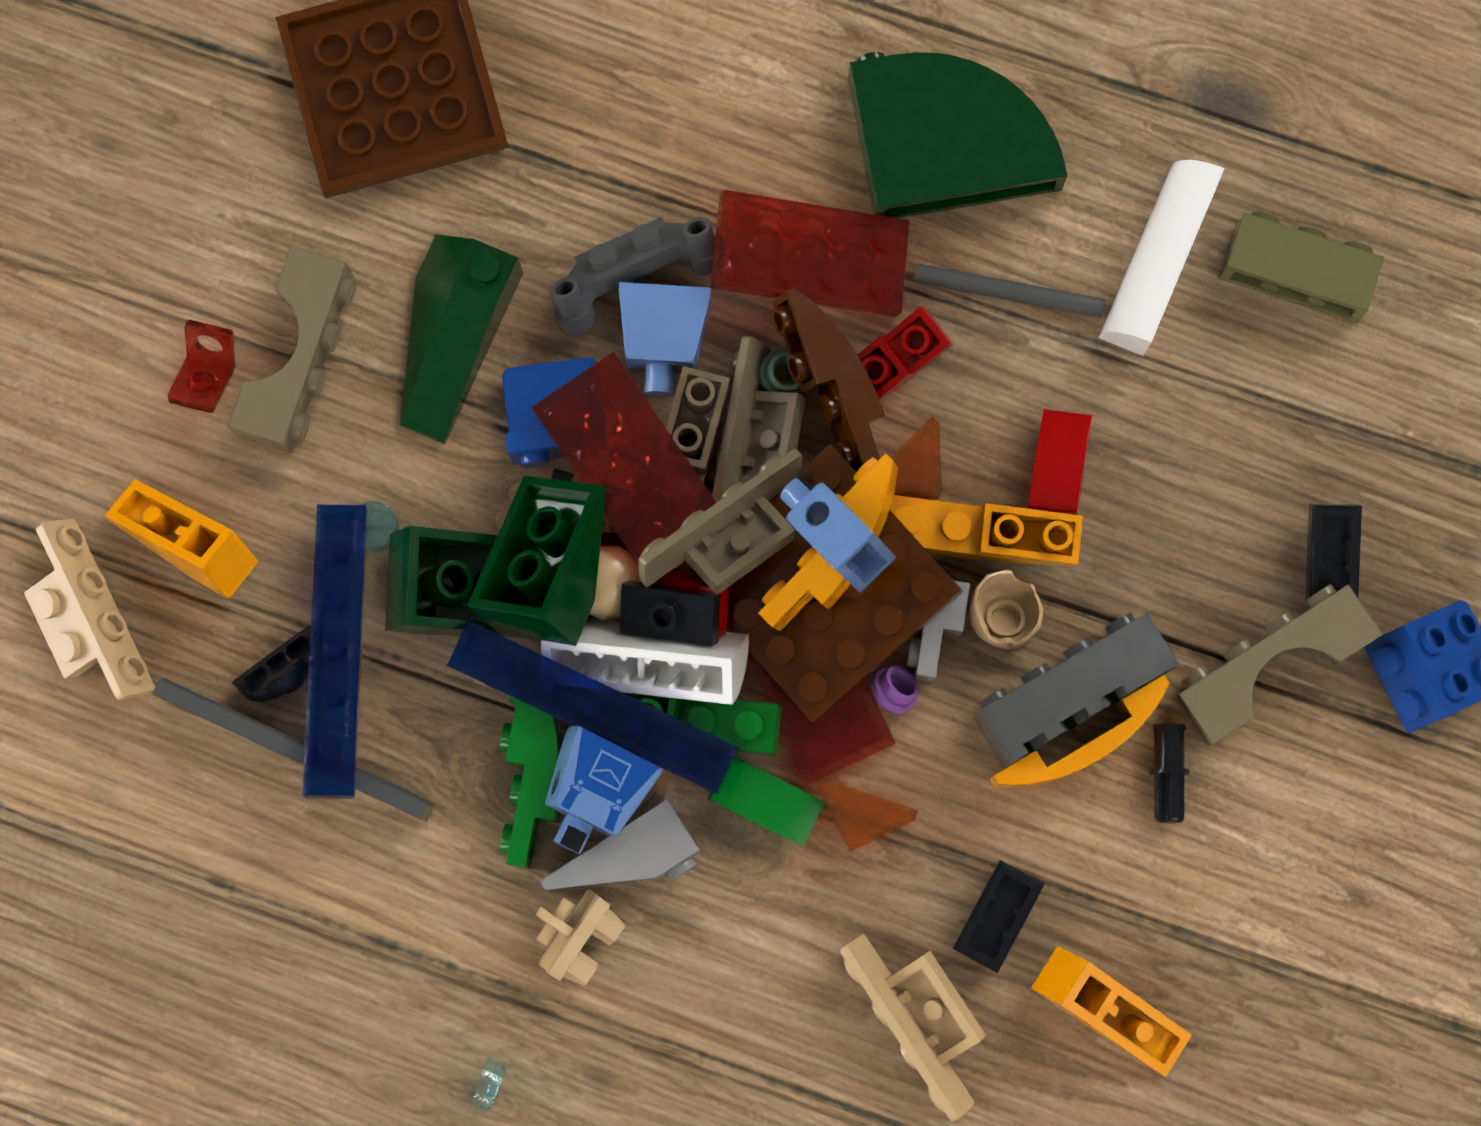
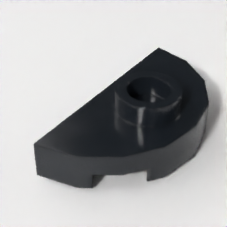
M312 624L305 627L233 680L232 684L249 701L257 702L275 699L283 694L296 691L304 683L305 678L319 660L323 647L320 634Z

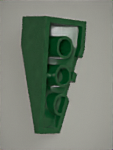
M435 235L415 281L400 418L401 427L444 445L446 444L523 276V270L518 257L475 239Z

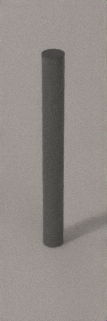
M916 263L913 282L1099 318H1102L1105 307V299L920 263Z

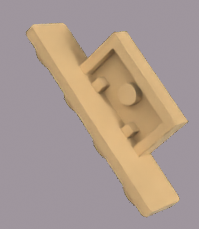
M74 519L42 522L36 527V532L54 567V571L24 592V595L64 679L78 677L99 662L117 700L149 694L155 689V685L77 522Z
M864 934L860 935L840 949L848 974L854 981L861 983L872 1000L875 1015L881 1023L889 1026L899 1041L903 1058L912 1068L917 1069L929 1087L928 1092L933 1104L941 1112H945L952 1122L958 1120L975 1103L948 1061L979 1043L986 1037V1034L931 951H928L891 975L868 938Z

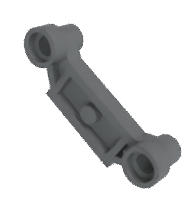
M662 217L575 256L577 264L566 278L555 282L550 290L556 304L555 317L562 332L569 336H578L591 330L597 321L592 301L603 294L619 288V282L630 283L682 258L688 259L691 270L695 274L706 276L720 271L726 265L728 258L723 242L719 237L715 236L710 221L704 217H696L686 223H665Z

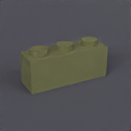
M1243 213L1235 226L1219 277L1220 280L1355 323L1366 314L1371 303L1384 256L1372 253V248L1363 243L1347 241L1343 244L1327 239L1324 232L1312 227L1303 226L1295 229L1279 224L1280 220L1268 213Z

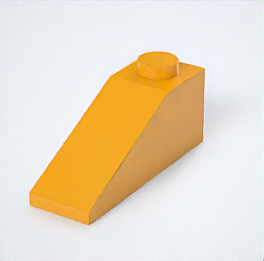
M136 479L131 482L104 515L112 524L190 578L227 599H230L259 562L233 530Z
M1058 945L1031 989L1165 1078L1192 1036L1188 1031L1095 965Z

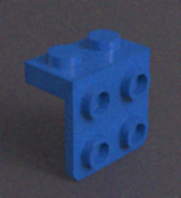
M587 357L508 368L503 372L502 380L509 433L505 434L507 453L513 465L521 464V467L525 468L541 467L550 464V460L568 457L570 461H587L590 457H599L598 453L609 452L599 366L595 359Z
M1463 600L1396 628L1365 646L1407 734L1481 701V628L1470 606Z

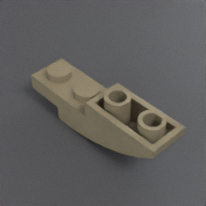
M683 366L660 446L657 468L633 550V555L637 556L638 559L641 557L643 550L652 541L658 538L666 539L681 528L682 523L687 517L699 510L730 384L729 377ZM682 563L675 567L674 570L680 571Z

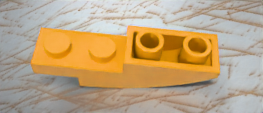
M886 453L878 461L873 457L860 467L853 477V480L857 483L843 497L839 493L836 494L878 538L888 516L898 473L897 465ZM813 546L798 561L797 566L800 570L788 583L780 580L762 598L765 606L758 613L779 632L813 597L829 610L850 586V583Z
M893 495L890 505L891 512L932 556L1033 565L1077 566L1079 563L1083 516L985 503L982 507Z

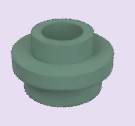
M775 350L766 355L761 361L759 382L765 391L798 393L800 391L799 382H794L788 371L787 356L790 354L788 350ZM776 367H782L786 370L788 375L786 383H781L775 378L774 370Z

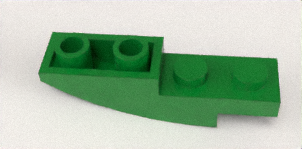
M524 663L522 675L514 674L512 678L509 703L516 704L513 722H505L503 725L499 751L506 752L505 761L508 764L524 767L523 775L515 774L512 781L509 804L517 806L513 825H504L500 853L507 854L505 864L530 869L539 820L559 824L560 812L545 805V801L561 750V740L553 705L542 677L534 664Z
M581 688L576 726H580L601 737L733 753L735 751L776 756L782 706L774 703L735 700L733 705Z

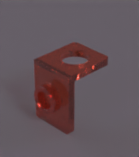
M189 319L184 326L187 357L167 395L168 402L213 413L236 368L234 334L230 329ZM202 335L212 337L221 344L223 350H208L199 343L197 337Z

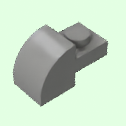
M955 581L963 590V593L919 631L921 632L920 638L912 637L910 639L906 666L915 667L914 678L916 681L934 682L937 675L942 636L960 638L963 633L970 583Z

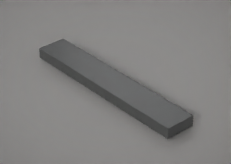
M163 678V680L159 679L152 695L425 822H428L434 809L433 803L166 678Z

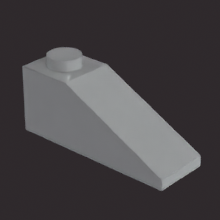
M666 799L624 826L616 837H607L539 882L546 891H558L657 880L666 874L674 881L697 866L693 857L701 851Z

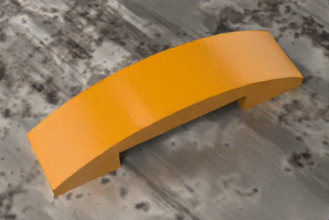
M1164 674L1120 700L1115 705L1123 716L1124 722L1052 765L1046 767L1036 750L995 774L989 780L994 788L1030 787L1062 779L1094 764L1118 748L1144 724L1159 704L1170 682Z

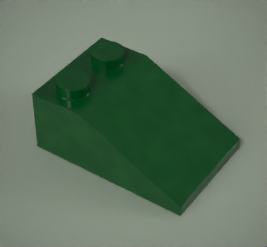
M523 476L467 607L498 633L576 646L595 602L607 490L602 485Z
M408 526L389 535L385 631L447 636L519 637L498 633L467 607L498 535Z

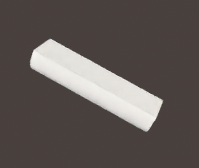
M1179 160L1172 164L1099 335L1100 339L1144 356L1154 338L1225 168L1197 160Z
M588 617L576 646L541 640L543 683L733 705L739 695L745 676L749 634L726 632V634L719 637L717 644L710 647L620 632L619 620H601Z

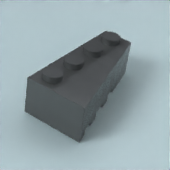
M1131 613L1122 616L1105 627L1109 634L1105 638L1094 644L1091 643L1089 638L1080 641L1063 652L1067 660L1051 669L1047 663H1044L1021 677L1024 685L1010 693H1007L1005 688H1002L979 702L982 709L975 716L974 721L1004 769L1132 694L1179 664L1148 613L1136 620Z

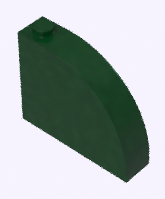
M872 52L858 57L857 61L850 62L848 81L875 222L1063 190L1067 179V171L1061 148L1051 126L1035 103L1019 87L1004 76L974 61L940 53L914 52L885 56L881 52Z

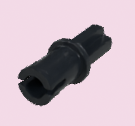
M1176 723L1153 725L1154 768L1149 769V774L1154 775V818L1160 823L1176 824L1184 820V776L1190 775V770L1184 769V730H1186V725Z

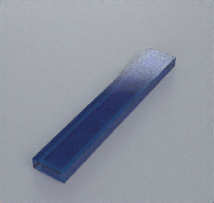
M317 504L302 796L307 799H355L368 524L367 505Z
M469 620L447 666L562 721L573 726H580L716 794H719L740 749Z

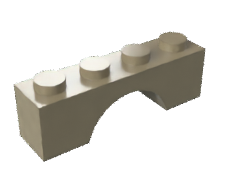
M290 246L275 291L282 301L295 312L299 327L297 346L289 361L276 373L258 380L243 381L228 424V428L237 437L289 453H293L296 441L301 443L305 439L310 424V415L306 414L312 396L318 397L323 388L326 372L322 369L327 351L333 352L338 344L341 325L337 324L342 307L348 308L356 290V280L352 279L353 273L346 262Z
M1332 584L1328 585L1306 600L1311 607L1310 610L1296 619L1290 611L1286 612L1264 627L1269 636L1256 645L1252 646L1248 638L1222 654L1228 662L1211 673L1205 665L1181 681L1186 690L1176 697L1209 746L1255 718L1253 708L1255 680L1263 666L1274 656L1290 651H1305L1319 655L1335 665L1383 635L1349 585L1339 591H1336Z

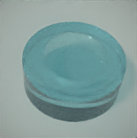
M368 501L360 504L353 510L349 517L348 530L351 538L359 547L367 551L377 552L389 547V535L399 530V522L395 513L386 504L378 501Z
M487 1058L470 1103L471 1107L484 1112L490 1111L506 1069L504 1063Z

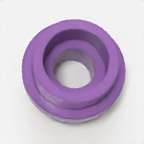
M891 666L890 668L881 669L871 680L874 698L885 710L896 714H904L914 706L919 693V687L914 676L905 668Z

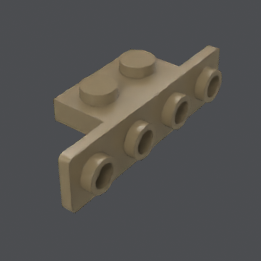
M743 336L741 338L739 351L734 357V380L731 396L727 400L724 409L726 423L722 444L716 452L717 471L713 492L708 497L707 509L719 502L724 492L732 485L739 482L744 484L756 476L769 459L777 455L783 457L791 450L797 449L806 398L798 393L770 392L762 388L759 382V367L763 358L771 353V349L753 337Z
M795 448L783 457L780 455L772 457L761 467L756 476L744 484L739 482L732 485L724 492L720 501L706 511L698 510L692 513L682 523L681 528L666 539L658 538L652 541L643 550L638 560L639 580L648 587L686 561L711 590L718 595L795 540V529L769 501L780 494L790 481L801 476L802 454Z

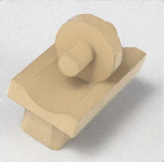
M587 889L577 906L566 898L562 899L554 913L540 906L535 915L546 922V925L536 940L549 948L538 962V965L558 981L565 977L568 980L585 986L596 971L598 962L582 952L581 949L591 934L610 946L616 941L625 924L609 909L611 904L590 889Z

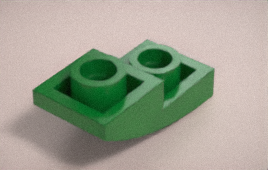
M730 754L707 798L801 846H804L825 801Z

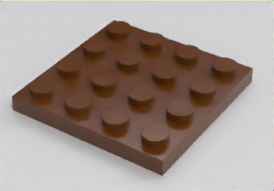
M336 0L275 17L319 183L325 198L509 148L468 0Z
M831 444L802 468L801 476L813 488L823 482L835 495L839 493L842 497L857 483L853 480L856 472ZM780 493L769 502L786 520L791 508L780 498ZM890 509L879 539L896 558L861 593L850 584L848 589L829 610L813 597L780 632L773 628L758 613L765 606L762 602L764 595L780 580L788 583L800 570L797 566L798 561L812 547L796 529L795 540L729 586L728 628L733 633L749 634V652L813 724H816L963 593V590ZM692 568L686 572L693 574L692 579L702 580Z

